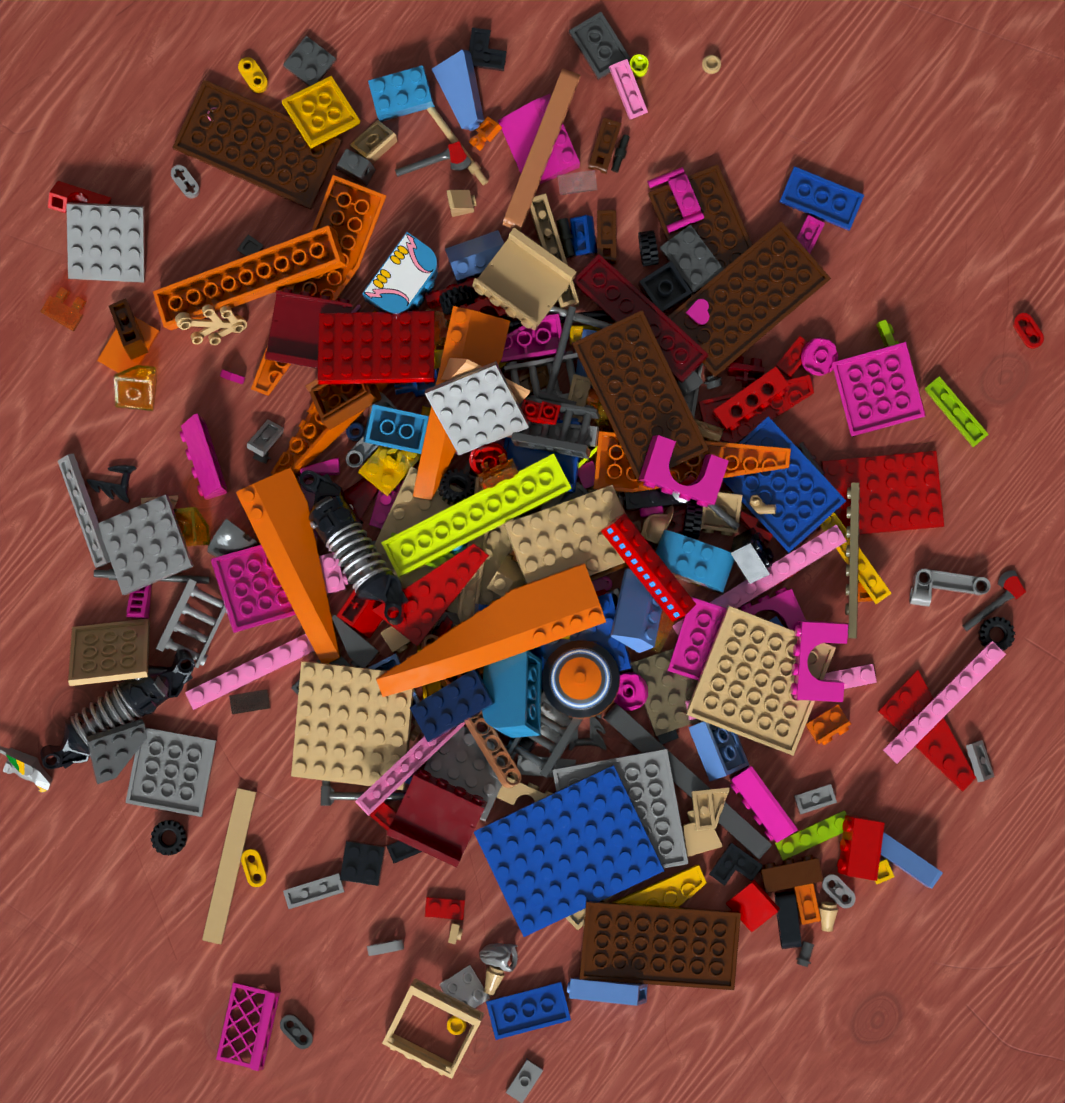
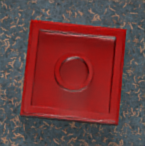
M755 880L726 902L732 911L741 913L740 920L751 933L780 910Z

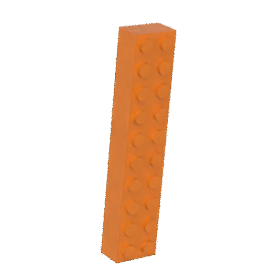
M328 225L155 290L153 295L164 328L172 331L179 328L175 321V317L179 313L187 312L191 319H204L206 317L203 315L202 307L205 305H212L217 314L220 313V308L227 305L231 308L276 292V290L279 291L281 288H287L346 266V262L335 229Z

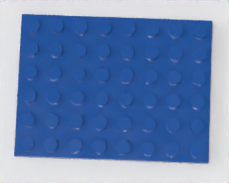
M614 765L474 831L523 937L585 909L586 901L600 902L664 872V868Z

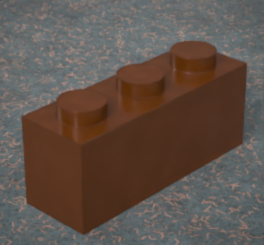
M807 855L802 856L800 861L794 862V858L783 860L781 865H775V862L764 864V868L760 869L764 891L768 893L822 882L823 877L819 858Z

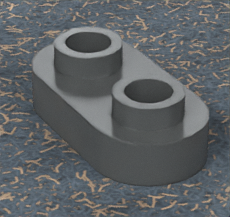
M288 1014L282 1018L280 1022L282 1032L296 1047L300 1049L308 1048L313 1042L312 1032L293 1014ZM287 1021H293L294 1026L288 1027ZM306 1035L307 1041H301L300 1036Z

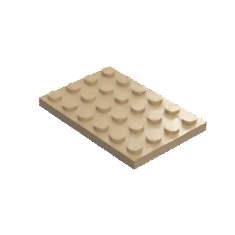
M613 485L504 524L526 584L583 563L586 565L589 576L625 563L601 532L612 520L623 514Z

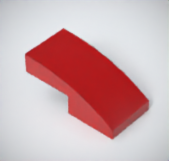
M741 511L739 519L748 530L754 527L756 532L761 533L765 542H770L772 534L756 527L759 519Z

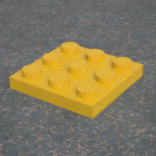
M332 76L282 100L284 108L310 149L360 124L358 116Z

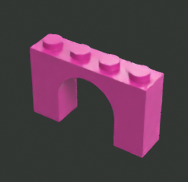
M660 435L652 436L638 480L643 481V485L646 487L655 488L657 486L662 488L661 492L670 495L672 493L679 494L680 499L690 501V499L696 500V504L703 507L715 505L729 460L712 454L705 455L698 478L692 484L684 486L673 479L669 470V462L676 441Z
M786 587L776 591V596L769 598V595L758 599L759 603L752 606L751 603L740 607L742 611L752 615L764 610L775 612L781 617L786 628L795 631V625H798V620L806 621L793 590H787Z
M798 620V625H795L794 631L795 636H797V644H794L793 655L796 656L795 664L792 665L794 683L791 684V695L797 700L843 702L844 682L814 678L808 669L807 661L812 649L819 644H847L848 624Z

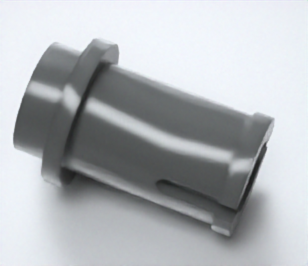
M803 941L799 957L796 960L798 965L808 967L811 964L809 961L814 944Z

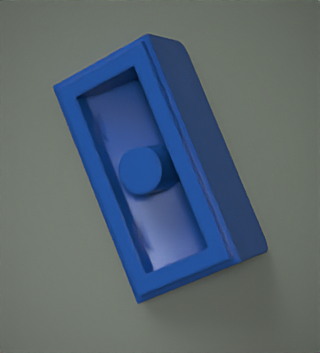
M583 215L570 218L571 232L574 237L572 241L576 256L596 254L597 247L593 217Z

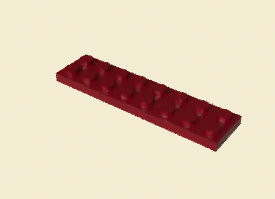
M600 254L573 279V283L615 322L643 311L673 376L681 383L709 356L705 350Z

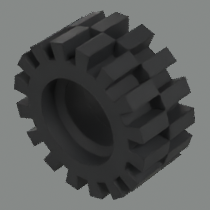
M654 230L639 232V248L643 267L659 264Z
M467 285L459 286L458 288L454 287L452 290L449 289L439 296L443 313L446 315H451L453 306L459 307L464 304L471 305L475 303L472 289L470 286L467 287Z
M454 469L453 473L449 470L441 479L438 489L440 491L439 495L443 496V501L447 499V504L449 505L451 502L455 505L474 493V478L472 476L469 477L468 472L463 474L464 470L460 469V472ZM450 484H460L464 491L456 492L450 488Z
M687 503L683 527L684 536L699 539L703 506Z
M993 617L985 620L978 631V634H980L978 638L982 642L981 645L986 647L993 641L990 638V631L994 627H999L1003 630L1004 637L999 642H993L1002 651L1006 650L1015 640L1014 626L1003 617Z
M173 820L158 823L151 832L152 838L150 839L153 843V848L162 855L177 854L186 845L187 832L184 830L185 827ZM166 830H171L176 834V841L173 845H166L162 841V834Z

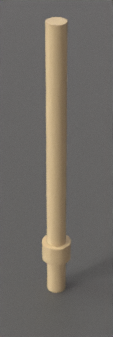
M435 107L428 108L427 111L451 143L458 142L459 140ZM461 144L465 154L472 161L468 170L472 175L475 174L482 185L487 184L489 181L482 173L480 165L474 162Z

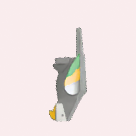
M0 746V753L8 757L3 772L7 774L15 773L22 779L35 783L39 788V792H46L50 788L53 779L42 768L38 758L13 748L8 749Z

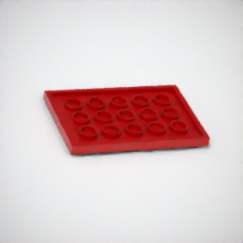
M405 311L398 314L389 312L319 313L318 384L435 382V311Z
M936 451L821 462L822 470L825 472L823 476L846 500L834 512L846 530L851 522V518H847V507H851V499H847V488L851 487V483L860 484L859 535L944 527Z

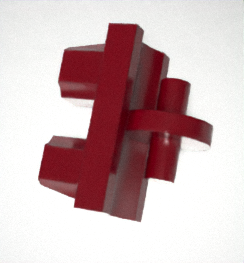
M740 356L730 364L728 376L736 377L735 380L742 381V387H746L747 382L753 383L763 376L764 367H762V359L752 358L750 365L743 364L744 357Z

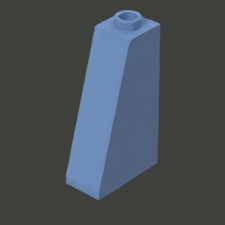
M462 49L432 68V71L461 128L472 131L480 126L479 123L484 121L472 56L470 51Z
M883 833L881 855L921 884L932 889L943 872L886 833Z
M579 977L571 978L567 985L570 999L635 1006L647 1003L648 984L580 980Z

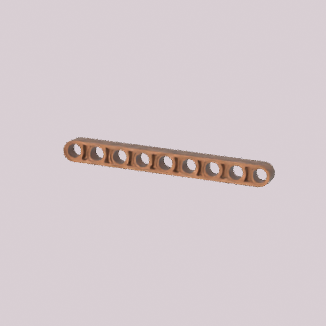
M564 68L561 70L502 225L512 229L516 228L521 232L578 86L580 74Z
M428 635L420 645L421 650L426 646L427 641L434 642L438 639V636ZM461 674L454 676L455 680L462 677ZM447 678L440 680L443 687L452 683ZM482 711L464 721L500 783L505 788H513L521 781V773L494 728L485 722ZM477 724L484 726V733L477 730ZM488 740L494 743V749L487 747ZM497 757L504 759V766H500L497 763ZM508 774H512L514 776V783H510L507 780Z

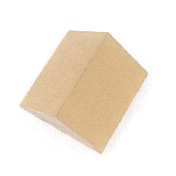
M377 120L354 140L350 146L358 155L373 164L397 143V137L392 130Z

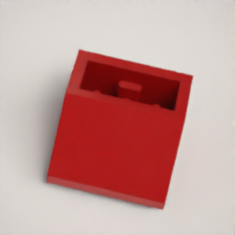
M354 589L337 614V617L368 638H371L383 620L372 610L381 605L382 602L360 599L357 597Z

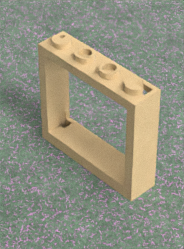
M414 978L382 1044L390 1047V1050L402 1053L408 1059L420 1062L426 1068L437 1071L441 1076L445 1075L452 1079L482 1021L484 1013ZM412 995L472 1024L453 1063L394 1034Z

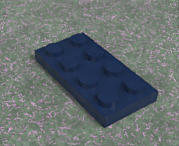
M474 669L410 707V710L427 742H431L493 705L494 701L477 669Z

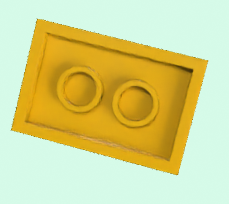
M380 446L359 469L358 473L388 497L407 475L410 467H414L418 463L421 454Z

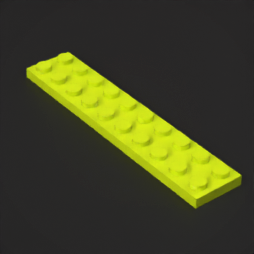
M552 454L381 543L400 578L572 488L558 460Z

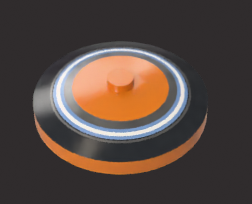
M576 640L561 645L549 656L542 672V686L546 698L560 713L573 718H590L602 713L613 703L620 687V673L613 656L604 647L591 641Z

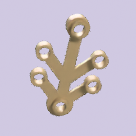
M210 304L203 306L202 312L205 317H209L211 320L191 319L187 312L179 313L175 317L177 326L182 330H187L191 326L206 327L191 334L190 337L193 344L202 343L203 337L210 334L208 336L210 344L218 345L222 337L231 332L240 333L247 327L246 320L240 315L235 316L231 307L227 305L220 308V313L223 318H227L229 321H222ZM219 328H224V329L220 330V331L217 332V333H216V332H215V333H212V332L218 330Z

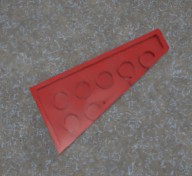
M810 375L786 380L789 384L786 394L780 398L777 396L772 398V403L764 409L759 407L755 410L756 414L748 420L744 418L739 421L741 425L733 431L730 429L724 430L719 442L735 444L752 432L768 416L773 420L813 395L814 389ZM769 385L762 387L765 394L772 393V388ZM739 392L699 401L698 404L703 422L723 428L712 412ZM754 396L747 397L748 404L755 405L757 403ZM738 407L731 408V413L734 416L741 415V410Z
M474 543L405 588L403 592L409 602L404 604V619L398 625H392L386 619L384 614L385 603H382L372 611L416 646H419L443 613L489 557V554ZM392 611L389 617L396 618L399 611Z
M916 670L878 710L899 732L934 699L919 670ZM944 717L914 746L962 792L976 778Z

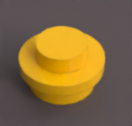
M452 1016L447 1022V1029L453 1035H460L466 1029V1021Z

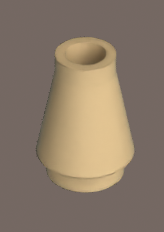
M821 902L819 907L821 930L831 932L833 931L838 912L837 904Z
M490 965L486 969L484 992L489 995H495L499 984L505 976L504 971L500 967Z

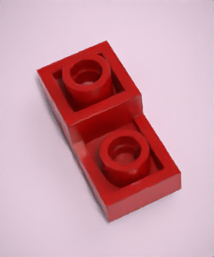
M524 399L521 409L527 421L556 425L561 406L545 401L538 403Z

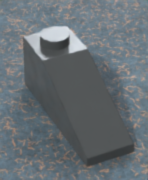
M333 615L334 624L348 656L352 659L350 663L355 667L367 668L380 652L340 618Z

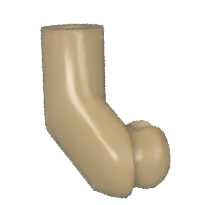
M758 495L750 497V505L758 514H776V504L766 505Z

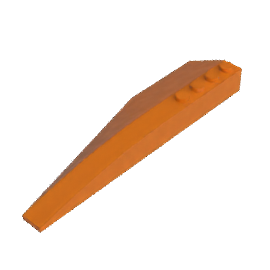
M332 175L311 232L328 225L335 229L346 266L292 285L289 288L292 289V293L300 294V291L312 293L311 297L319 298V295L330 296V300H337L360 267L386 195ZM264 353L251 390L269 396L291 364L266 360Z
M585 563L509 590L504 596L494 600L489 606L479 610L471 618L462 621L438 637L433 643L427 644L422 650L414 655L412 654L401 664L386 671L376 678L382 697L453 677L605 623L606 620Z

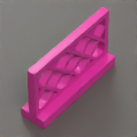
M233 983L216 1060L248 1067L255 1071L264 1069L280 992ZM237 988L244 989L248 996L240 1002L236 996ZM257 993L265 994L264 1002L258 1006L253 996ZM250 999L254 1009L246 1013L241 1004ZM238 1006L244 1016L235 1021L232 1016V1010ZM257 1011L260 1020L257 1024L253 1025L248 1016ZM245 1018L251 1028L242 1033L237 1023ZM234 1025L239 1035L231 1040L227 1033L228 1029ZM252 1030L256 1038L249 1045L244 1035ZM241 1037L246 1047L238 1052L233 1042ZM228 1045L231 1046L235 1053L230 1058L222 1056L224 1048ZM247 1049L252 1055L250 1063L244 1062L240 1056Z

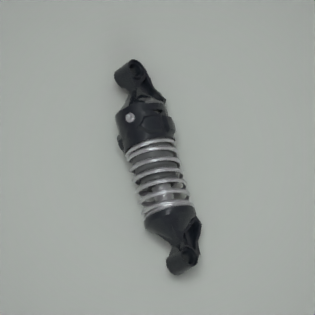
M311 470L302 472L299 479L301 485L306 491L315 494L314 504L309 514L311 527L316 530L324 545L329 548L328 551L334 552L333 558L339 559L338 566H345L343 574H350L348 581H356L352 589H355L357 597L385 603L384 614L388 622L392 625L400 624L404 619V604L409 602L403 592L402 583L391 569L386 568V561L381 560V554L376 552L377 547L371 545L372 539L367 537V531L362 530V524L353 511V506L346 500L342 488L331 480L328 473L321 476ZM308 478H314L311 484H305ZM374 556H378L377 560L370 562ZM379 563L383 564L382 568L375 569ZM357 573L360 574L359 576L352 578ZM392 611H399L396 618L389 617Z
M186 649L179 650L174 656L171 667L148 665V677L121 680L116 686H113L112 692L106 691L105 697H98L97 703L90 702V709L84 707L82 714L75 713V717L71 716L66 719L62 744L60 746L46 745L41 749L40 755L44 767L47 769L64 767L66 769L73 763L87 762L90 754L86 737L97 734L99 731L103 732L125 725L130 721L134 722L136 717L142 718L147 714L153 713L159 705L169 698L178 697L184 684L193 678L191 673L195 667V662L190 651ZM85 711L93 716L90 720H88ZM77 716H79L81 719H83V720L85 721V723L83 724V723L78 719Z

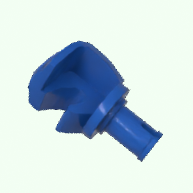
M439 368L435 369V382H430L429 384H425V382L394 383L395 388L403 387L402 389L395 390L396 395L413 392L416 397L426 396L425 390L436 386Z

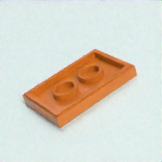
M135 317L149 351L160 331ZM116 328L97 361L131 380L146 354L131 360L122 345Z

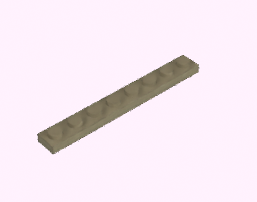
M851 483V487L847 488V499H851V507H847V518H851L850 526H847V537H850V545L846 546V557H850V565H846V576H850L849 584H846V596H849V603L845 604V615H849V623H846L848 624V638L857 639L860 484Z

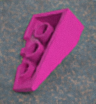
M559 314L545 316L535 331L521 326L507 334L500 363L555 356L562 333Z

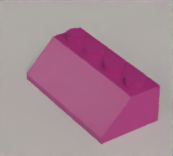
M747 766L730 779L732 782L730 787L736 794L740 793L744 798L741 802L747 810L752 809L755 814L752 817L759 826L762 824L765 827L766 831L764 833L770 841L774 840L778 843L798 830L752 766Z

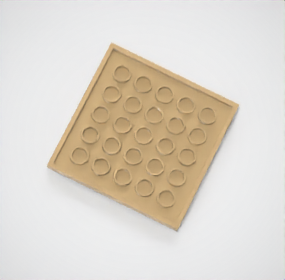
M728 605L685 714L794 756L815 702L811 700H797L791 695V684L794 683L792 665L795 664L796 656L793 655L794 644H797V636H795L794 631ZM822 643L812 649L808 656L807 664L814 678L824 679L836 647Z
M301 661L291 776L372 786L409 750L412 717L410 707L413 706L414 688L382 697L376 678L388 670ZM406 781L397 790H404Z

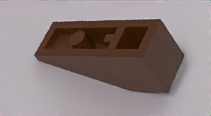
M125 298L109 305L122 345L130 359L132 360L148 353L144 338L127 299Z

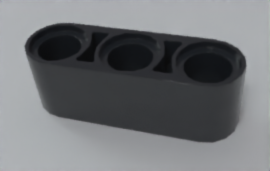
M795 892L774 893L775 904L780 908L777 912L781 948L802 947Z

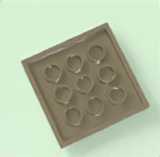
M674 648L631 663L633 672L639 674L648 686V697L644 705L655 736L701 721L699 719L689 720L688 715L685 714L687 711L685 701L691 700L698 680L667 671Z

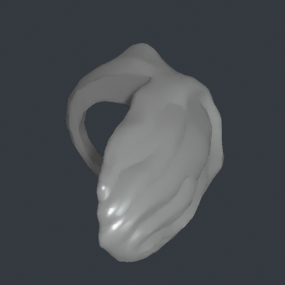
M488 944L479 952L480 959L486 965L500 967L503 971L512 972L517 965L518 958L515 947H518V945ZM510 954H512V964L508 966L507 962L510 959Z

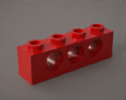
M774 367L714 409L712 413L725 431L728 429L733 431L741 425L739 421L744 418L748 420L756 414L755 410L759 407L764 409L772 403V398L775 396L780 398L786 394L789 384L778 368ZM769 385L772 388V393L765 394L762 387ZM754 396L757 403L755 405L748 404L747 397ZM731 408H740L741 415L734 416L731 413Z

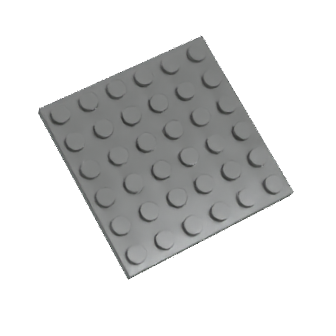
M667 748L552 770L557 792L614 765L663 868L688 864Z

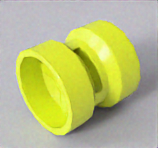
M637 54L631 58L630 67L634 77H643L648 71V59L642 54Z

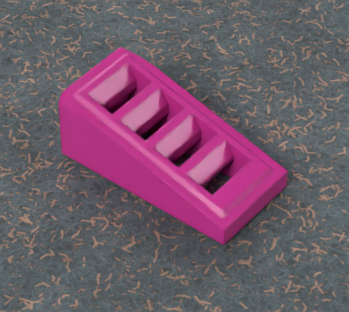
M334 458L300 469V473L311 470L321 476L327 473L328 475H339L340 459Z
M151 585L146 586L145 589H139L130 593L126 617L149 619ZM137 593H144L143 597H136ZM136 601H143L142 604H136ZM136 608H141V612H136Z

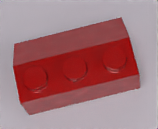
M845 815L842 825L843 836L840 842V859L837 863L838 873L877 881L884 822L867 817Z

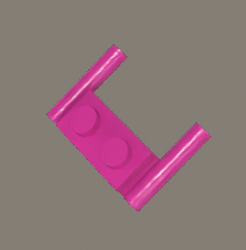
M683 167L647 181L649 188L668 181L683 219L666 226L669 233L704 219L700 205Z

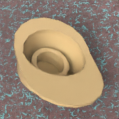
M670 505L663 514L648 516L643 523L641 534L646 540L654 543L655 549L664 530L667 529L674 513L673 505Z

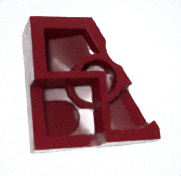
M363 478L344 491L346 500L353 506V511L360 520H362L379 489Z

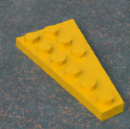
M697 864L611 903L679 907L707 882L700 866Z

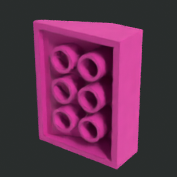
M551 94L538 98L498 120L520 174L523 171L544 117ZM562 124L540 184L580 168V161L564 124Z
M198 413L194 414L181 425L182 431H180L182 441L186 442L188 449L185 451L188 460H192L194 465L191 470L194 478H198L200 484L197 486L200 496H204L208 500L227 494L228 490L206 422Z

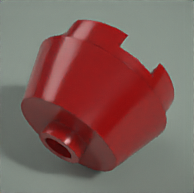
M495 442L472 450L469 457L471 469L476 474L483 476V478L496 477L506 467L507 463L505 449Z

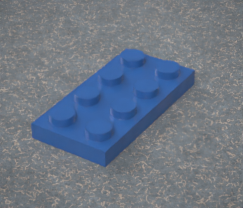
M794 166L779 203L850 231L864 194Z
M562 982L486 1001L496 1040L571 1020Z

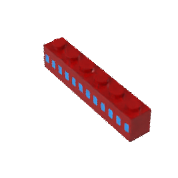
M625 513L612 520L601 530L602 534L672 622L685 616L696 605Z

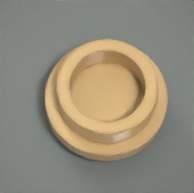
M708 55L703 59L702 68L708 74H715L721 68V61L715 55Z

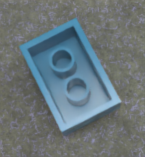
M423 65L368 81L376 114L380 122L435 107Z
M372 404L363 442L421 454L429 416Z

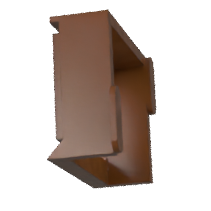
M317 379L305 385L312 397L322 424L330 430L382 399L375 384L362 383L363 392L327 413L317 391L328 384H318Z

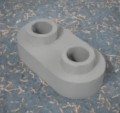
M829 874L823 878L822 887L824 891L840 907L850 908L854 905L856 900L855 894L838 876ZM830 880H833L835 882V885L832 888L828 886V882ZM844 894L848 896V900L846 902L842 901V896Z

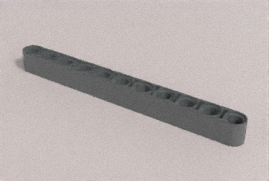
M615 703L603 717L641 753L666 749L618 704ZM668 751L673 782L691 798L692 791L710 790L703 781ZM726 802L724 803L718 823L753 855L760 859L772 844Z

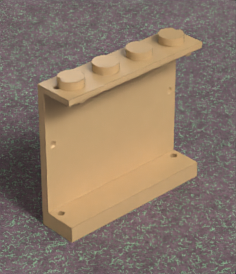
M513 228L507 241L481 275L474 279L472 286L478 294L490 298L489 300L492 304L505 309V312L510 317H516L524 327L535 331L573 281L576 271L516 228Z

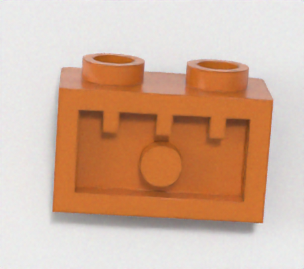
M837 704L806 723L805 726L817 744L822 743L825 745L833 740L832 736L836 733L842 735L849 730L848 726L852 723L848 721Z

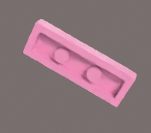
M626 59L609 66L629 120L648 113L628 60Z

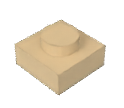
M452 923L448 943L456 944L457 940H461L463 929L459 928L460 923Z

